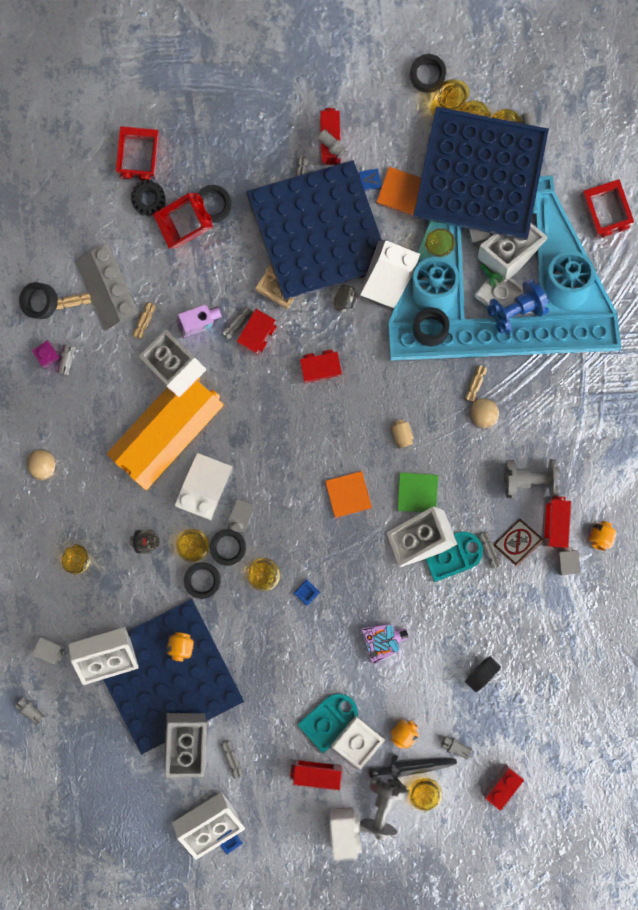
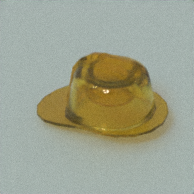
M456 78L444 81L431 103L432 115L434 116L436 107L459 111L469 97L470 90L468 85Z

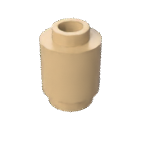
M404 419L393 422L394 426L390 428L395 445L397 444L398 448L413 445L412 440L414 438L409 422H405Z

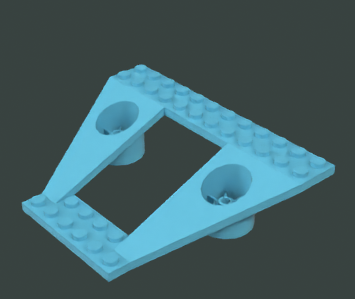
M540 176L533 214L536 213V228L548 237L537 250L538 283L547 296L549 303L546 304V307L550 309L549 313L542 317H510L512 331L509 334L505 332L500 334L498 332L494 318L465 319L461 227L430 221L417 252L420 256L414 273L396 304L388 323L390 361L621 350L617 312L555 193L553 176ZM558 270V271L561 272L562 274H554V273ZM451 284L452 288L449 290L445 285ZM421 286H426L427 288L423 290ZM432 307L440 309L447 315L450 327L445 341L437 346L430 347L416 340L413 334V322L418 312ZM432 318L425 319L420 323L421 332L429 336L440 334L443 328L440 321Z

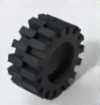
M143 180L142 183L138 182V185L133 187L130 199L135 210L141 215L150 217V215L165 207V193L157 182ZM147 191L153 192L156 196L155 202L151 205H145L141 202L142 194Z

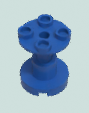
M534 279L523 282V294L515 297L514 303L505 308L496 299L490 300V305L486 308L489 315L494 317L496 329L500 334L503 332L506 334L511 333L512 329L509 318L518 313L525 315L533 311L539 317L549 313L550 309L546 307V304L549 303L547 296L539 284L534 285Z

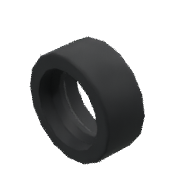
M423 54L417 57L412 63L410 70V81L413 86L421 92L431 93L443 85L446 77V66L443 60L433 54ZM432 63L437 66L439 77L436 82L425 84L418 79L417 70L420 65Z
M207 185L198 192L202 199L210 193H217L224 199V209L217 215H210L211 223H218L226 219L230 214L232 208L231 198L223 187Z
M33 282L26 285L21 291L19 304L22 312L28 317L46 319L53 315L57 309L58 297L50 285ZM40 289L45 292L47 301L42 311L35 312L31 307V297L36 290Z
M431 307L421 310L414 318V337L425 346L431 347L443 343L448 337L449 318L443 311ZM432 318L440 321L443 328L440 334L429 336L421 332L420 323L425 319Z
M231 529L221 530L211 539L209 546L210 554L219 564L225 566L234 565L245 556L246 541L236 531ZM224 536L234 537L239 543V552L233 558H223L217 552V543Z
M205 562L192 565L184 576L185 589L191 596L198 599H206L214 595L221 583L220 573L217 568ZM197 570H208L213 576V586L206 592L195 590L191 584L192 575Z
M489 656L466 678L465 683L474 692H478L492 680L501 666Z

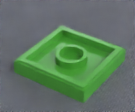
M400 473L397 511L424 512L433 506L436 507L438 475Z

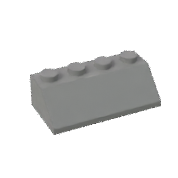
M109 244L91 250L76 261L105 331L140 317Z

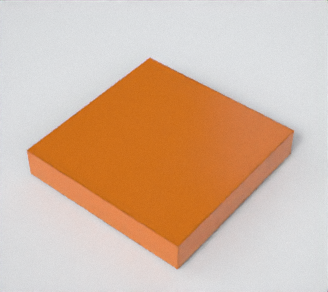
M389 167L376 204L413 215L421 177Z
M362 471L325 481L335 518L372 508Z

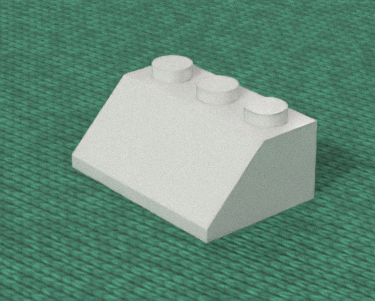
M125 627L69 644L71 662L83 685L139 668L131 639Z
M222 792L172 822L178 840L196 860L245 830L231 803ZM229 830H232V832H230L229 834H227L226 836L222 837L217 841V839L220 838L222 835L227 833Z

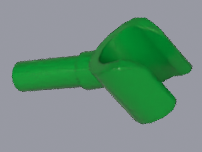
M485 264L480 266L489 277L488 283L491 287L496 285L493 279H496L498 283L502 282L500 274H493Z

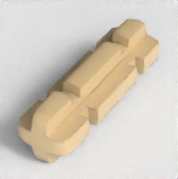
M83 293L81 296L77 294L63 297V299L58 298L57 310L63 309V307L78 306L81 303L89 304L91 303V296L89 293Z
M150 302L145 304L144 312L142 311L136 324L137 328H134L132 333L136 338L142 339L145 333L144 329L146 330L152 317L151 314L156 309V306Z
M481 365L476 367V374L473 375L468 387L469 391L466 392L464 397L467 401H475L476 393L479 391L483 381L482 377L485 376L487 371L486 367Z

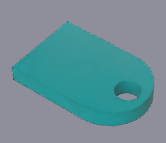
M457 532L454 534L457 545L442 553L425 558L434 582L469 570L480 562L483 555V547L480 540L474 534ZM470 542H475L478 546L475 553H470L467 550V545Z
M335 693L325 698L297 725L322 753H325L353 717H358V708L355 701L348 695ZM344 701H348L352 705L348 712H344L340 708L341 703Z

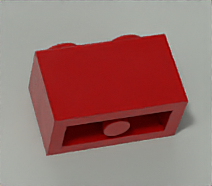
M255 309L239 336L237 344L258 355L259 351L263 352L268 344L266 339L269 335L273 336L277 329L275 325L276 320Z
M333 349L322 351V355L315 356L314 353L303 355V359H300L304 383L342 376L338 351L333 352Z
M506 765L483 796L501 811L525 780Z

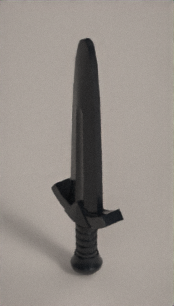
M394 753L390 767L379 769L371 767L368 773L370 778L392 774L395 781L402 783L398 777L451 767L457 764V760L454 758H431L396 762L398 755Z

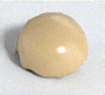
M487 398L478 399L471 406L470 417L476 427L488 429L497 423L499 410L494 401Z
M45 449L35 450L28 456L27 470L33 478L47 480L54 474L55 458L51 452Z

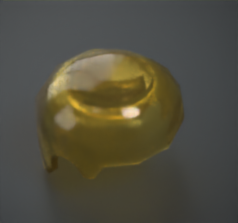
M444 228L435 229L428 234L425 246L431 255L443 258L453 251L455 238L450 231Z
M78 544L66 548L62 556V566L65 571L73 575L85 572L90 565V554L87 549Z

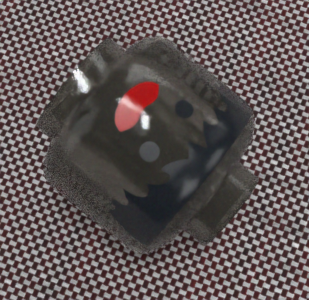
M341 283L340 286L334 288L331 303L336 306L335 310L346 313V310L354 309L358 298L355 287Z
M138 529L130 537V546L137 554H152L160 545L159 535L152 529Z

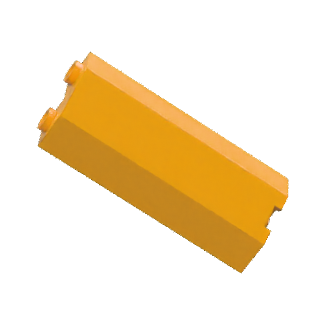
M200 377L180 397L167 387L107 452V455L145 490L154 483L224 405L218 400L221 397L213 389L209 391L199 382Z

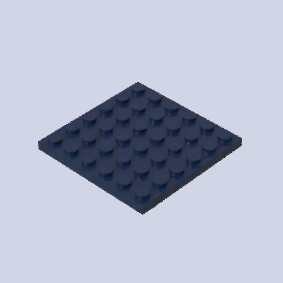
M436 107L414 218L527 240L549 128Z
M354 160L246 192L283 301L367 275L378 241H382Z
M193 598L127 631L139 668L103 679L141 755L165 743L166 713H205L206 720L208 721L245 701ZM175 632L188 634L194 641L191 657L183 658V662L171 660L172 656L166 652L169 637L175 635Z

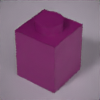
M48 340L32 350L40 365L45 369L58 362L61 358L53 344Z

